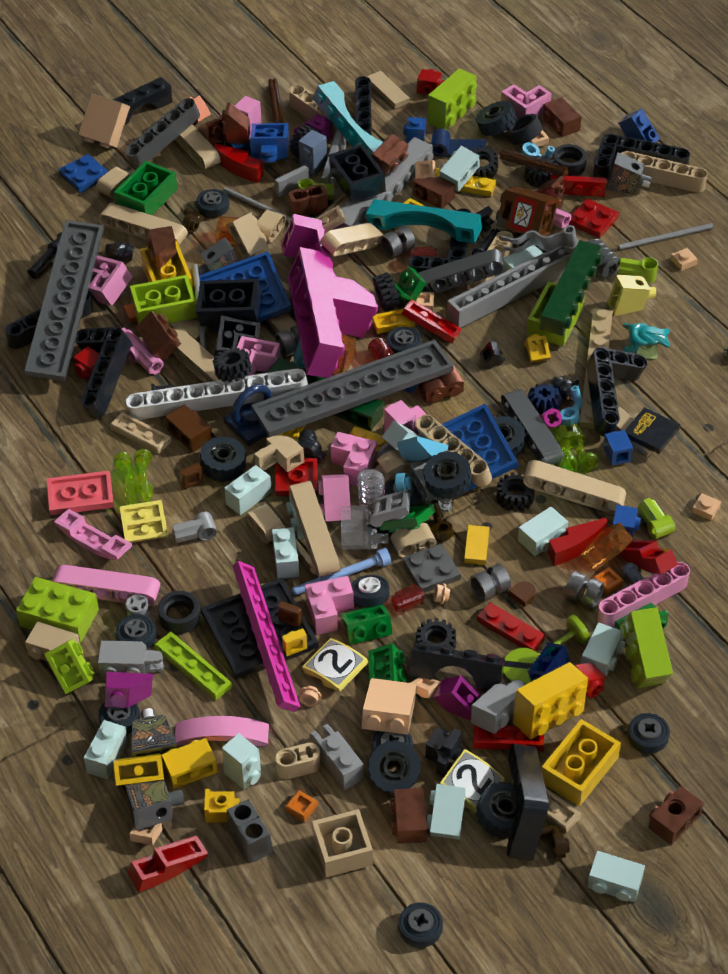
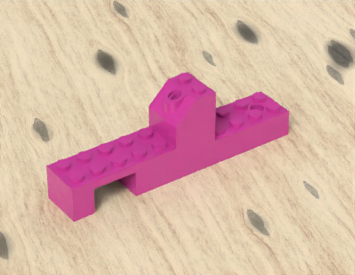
M292 214L281 243L283 256L295 258L288 275V283L307 375L329 378L333 371H336L338 359L345 350V345L342 343V334L364 338L366 331L370 330L373 315L377 314L378 305L375 302L374 295L354 280L336 277L333 272L330 252L320 244L321 238L325 235L322 220Z

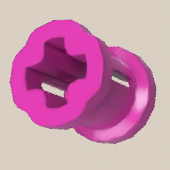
M549 409L540 416L548 429L558 426L562 421V415L557 409ZM553 415L552 419L555 421L549 423L550 419L547 416Z

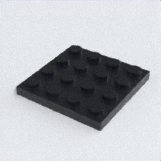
M280 578L261 585L260 587L284 659L287 660L318 648L319 642L303 614L302 623L299 628L279 621L278 605L281 601L298 607L284 580ZM241 593L201 608V614L236 679L265 668ZM304 629L307 635V649L286 656L283 651L282 636L292 631Z

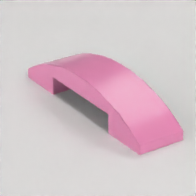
M70 509L66 510L54 521V524L71 540L103 558L118 560L132 547V543L116 534L110 537L85 523L83 516Z
M233 716L193 718L176 723L175 740L177 746H185L192 741L204 738L207 741H230L240 733L254 746H268L269 724Z

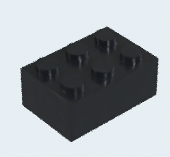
M363 144L328 155L330 173L352 203L386 192L385 174Z
M259 280L200 281L196 314L200 326H219L221 316L259 323L262 300Z

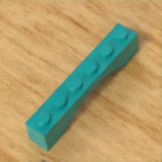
M335 81L317 86L312 98L352 147L363 144L371 155L383 141L365 132L352 119L345 106L344 92Z
M373 199L366 212L367 223H372L380 230H389L407 225L429 226L445 231L456 241L475 244L482 230L481 216L475 213Z

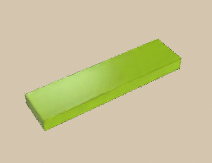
M171 631L154 644L156 651L162 652L163 657L215 701L232 688L231 681Z

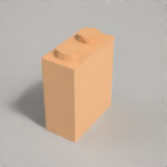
M91 93L78 135L84 136V141L93 144L95 141L100 142L99 146L110 149V146L117 148L130 106Z
M371 678L363 707L362 729L408 735L415 706L417 684Z

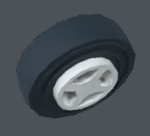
M364 575L354 580L351 584L354 593V603L359 606L376 607L386 602L390 596L388 581L379 575Z

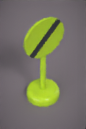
M571 615L566 620L569 633L541 652L537 653L529 648H517L511 651L505 657L504 674L506 678L511 682L515 680L522 681L524 685L538 679L543 671L542 657L571 637H574L581 644L590 641V634L585 625L577 616Z

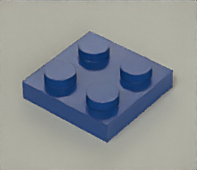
M89 154L58 169L59 175L79 193L96 185L98 180L109 172Z

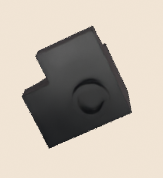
M436 727L427 741L425 757L435 762L437 765V775L445 777L463 752V749H461V731L453 729L448 732Z

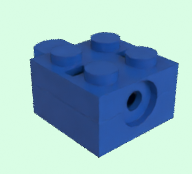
M288 123L252 124L250 135L251 157L260 159L261 162L265 163L287 158L289 149Z

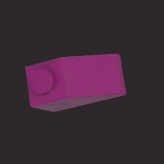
M320 114L304 121L294 129V133L297 134V129L300 130L301 126L307 125L326 136L327 142L333 138L332 122Z
M106 672L105 707L129 708L151 696L153 674Z
M459 675L442 679L433 697L447 712L471 721L472 704L481 696Z

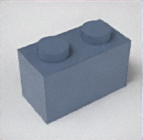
M311 130L299 140V166L305 165L309 168V174L315 176L325 167L327 162V138Z

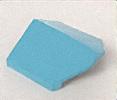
M418 436L397 442L400 455L406 461H419L431 458L433 455L448 449L446 444Z

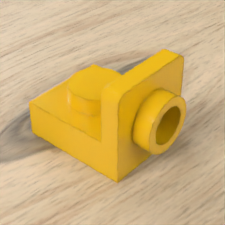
M533 334L528 336L524 342V348L528 350L530 363L550 360L551 355L546 335Z

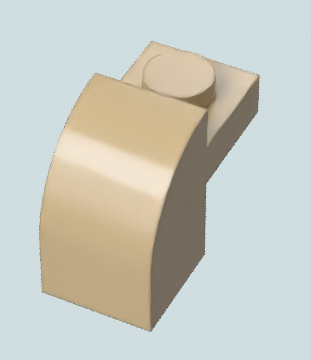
M282 435L267 438V447L260 449L254 454L255 465L263 471L278 463L286 472H289L304 463L303 448L294 439Z
M398 450L389 451L377 459L379 465L367 478L375 489L382 493L386 485L395 479L397 473H407L409 477V463L414 461L403 459Z

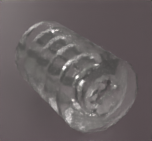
M365 469L358 474V504L367 514L374 512L372 508L373 500L384 496L385 493L384 476L375 469Z

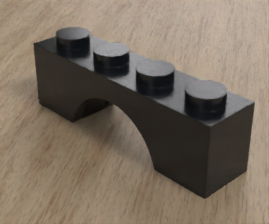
M162 77L113 99L130 106L124 125L130 122L134 111L143 104L151 103L160 109L173 102L171 85Z
M429 642L415 643L412 649L409 676L432 679L440 669L447 666H457L470 673L475 681L476 688L489 690L495 684H502L505 659L500 658L497 654L481 655L474 650L459 651L455 650L452 646L436 647Z

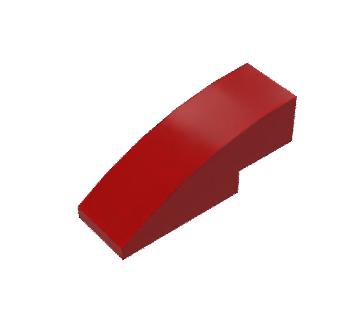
M220 144L214 145V148L220 155L221 162L219 164L239 177L259 183L264 174L263 162L260 159L249 157V151Z
M602 518L566 528L565 536L549 540L548 555L553 565L557 566L575 559L596 545L606 534L607 519Z
M632 540L616 549L617 554L626 561L637 564L640 569L650 573L663 574L678 565L672 549H659L657 541Z
M196 835L155 848L153 855L131 861L127 875L139 893L183 873L206 858L208 852Z

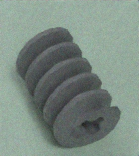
M601 239L587 241L601 246L603 260L600 266L597 265V270L604 278L611 277L620 265V258L616 257V254Z

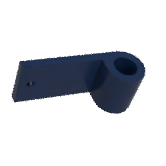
M441 128L433 132L431 145H433L432 153L438 157H451L452 153L461 146L472 151L471 148L477 149L479 145L480 148H483V145L486 146L487 143L486 139H451L450 133Z

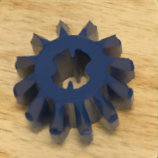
M545 382L541 386L536 384L535 387L530 388L527 396L538 414H542L549 409L558 410L562 399L559 389L554 388L553 384L547 386Z

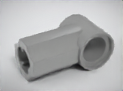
M201 512L194 517V520L172 525L176 543L196 538L207 541L217 535L214 520L209 512Z

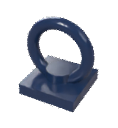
M256 384L245 389L233 403L231 413L224 417V423L248 446L267 436L252 412L251 405L258 402L247 403L242 406L245 400L255 393H263V401L272 398L271 390L263 384Z

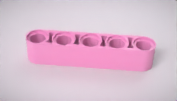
M677 562L678 565L663 574H652L602 600L598 608L597 622L614 627L616 620L628 615L631 611H636L651 602L656 605L684 590L688 584L689 566L686 563Z
M70 565L57 566L52 579L56 583L95 593L97 599L126 603L127 599L132 595H142L146 597L148 606L155 604L160 588V582L153 577Z

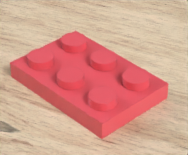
M110 470L47 478L50 516L63 514L68 509L74 512L114 508Z

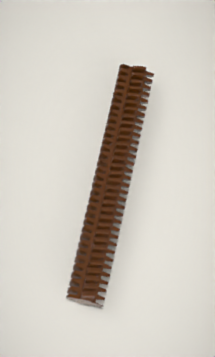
M269 79L268 87L274 123H284L277 79Z
M506 149L499 152L500 159L562 177H565L566 174L568 175L569 172L567 167L565 168L563 165L561 167L559 164L555 165V163H549V161L547 162L524 154L520 156V153L516 154L515 152L514 154V151L510 152V150L506 151Z

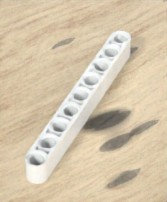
M290 369L245 376L244 379L238 378L239 381L236 382L235 380H232V382L218 380L134 393L127 397L126 405L131 417L142 420L167 416L183 405H187L191 410L195 411L233 406L236 398L245 389L256 384L266 385L271 390L272 397L306 386L308 382L306 374L302 369ZM261 392L255 393L247 398L243 404L263 401L264 395Z

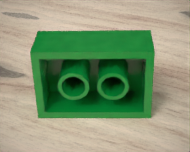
M145 160L114 191L115 204L153 215L178 190L176 172Z

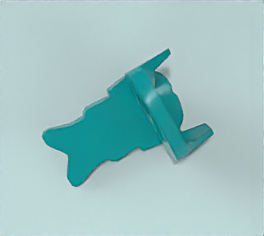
M644 323L623 324V327L629 331V346H624V352L636 354L639 346H646L647 344H659L666 348L670 347L667 335L670 333L668 328L659 329Z

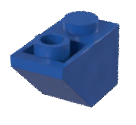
M642 108L629 113L618 122L626 137L655 143L660 139Z

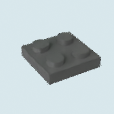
M442 543L403 557L402 563L421 594L434 590L436 584L442 585L445 583L447 585L461 580L459 570Z

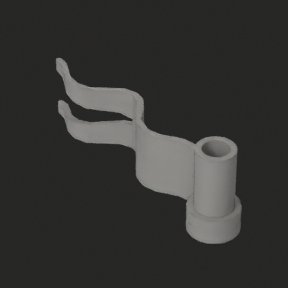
M572 225L564 227V232H558L547 237L541 236L536 231H528L516 239L502 236V240L512 244H521L529 239L518 248L504 247L505 251L521 253L528 247L536 245L544 251H552L559 247H564L567 253L572 254L579 240L576 238L575 227Z

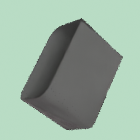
M249 799L227 809L229 833L248 862H256L274 853L271 835ZM257 824L262 835L258 838H249L245 833L247 826Z

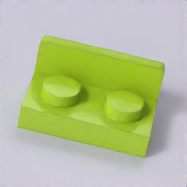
M73 638L44 654L65 694L94 679L93 667L89 662L85 661L81 645L75 642Z

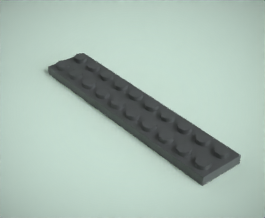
M65 220L25 366V376L65 381L104 231L103 225Z
M436 340L255 403L251 405L252 412L267 436L272 437L453 372L454 365Z

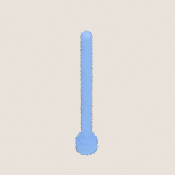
M386 548L377 550L376 554H373V557L342 568L338 573L319 577L295 586L291 592L293 595H299L305 592V585L349 576L375 565L387 566L391 564L390 555Z

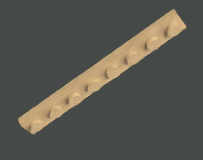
M593 308L587 361L595 348L603 347L609 349L613 310ZM586 369L579 427L595 429Z

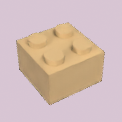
M359 809L312 821L313 839L326 877L373 865V849Z

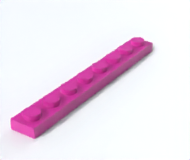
M237 561L232 566L235 579L241 591V597L252 625L257 647L263 659L269 684L275 696V702L278 707L295 712L300 708V704L253 566Z

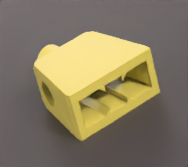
M616 275L607 304L613 310L614 316L641 311L644 309L647 299L656 297V288L649 287L642 276Z

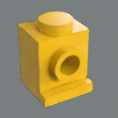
M205 789L204 813L206 822H228L227 809L240 803L239 798H235L234 791L210 792V789Z

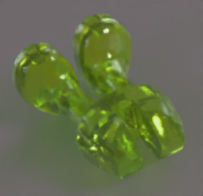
M576 423L570 424L569 432H567L565 425H558L555 437L564 454L559 463L560 468L577 473L579 462V469L582 474L593 471L597 467L599 460L596 454L585 452L583 445L585 436ZM571 448H574V449H575V452H576L577 458H578V462H577L576 457L573 456Z
M140 449L134 454V463L138 476L136 481H134L130 455L126 452H120L113 457L114 466L124 475L126 485L123 489V494L129 505L137 504V494L141 495L143 503L151 502L153 485L148 482L146 474L147 468L152 462V454L147 449Z

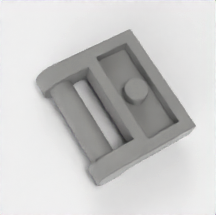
M408 489L375 498L372 503L374 512L370 518L371 525L380 527L384 521L391 519L400 520L409 515L410 495Z

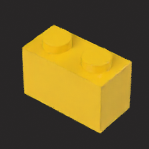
M206 738L192 741L188 745L171 749L167 753L162 754L163 767L173 789L218 773L216 758Z
M161 754L113 760L116 786L164 779Z

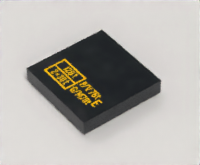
M644 407L626 428L625 432L629 440L660 454L679 431L680 424Z

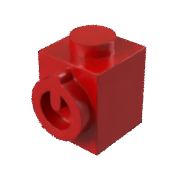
M422 69L417 78V93L429 95L444 82L442 80V72L434 69Z
M86 347L74 356V370L81 379H90L99 353L90 347Z
M592 662L575 665L578 670L588 677L586 696L594 698L604 690L603 683L607 677Z

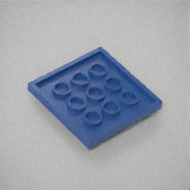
M269 251L199 275V281L258 279L262 291L259 322L292 311L291 304Z
M486 403L442 424L486 461L492 479L519 467L514 454ZM471 481L470 488L468 487L467 491L477 487V485Z

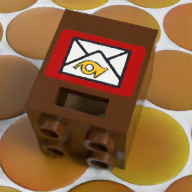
M513 187L502 192L500 197L501 207L496 214L497 227L523 235L528 231H536L541 236L550 235L554 229L552 225L557 206H560L558 198L522 187Z

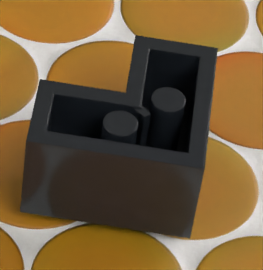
M221 316L214 356H217L218 352L223 353L222 350L224 349L226 351H229V348L235 350L241 336L258 339L260 323Z

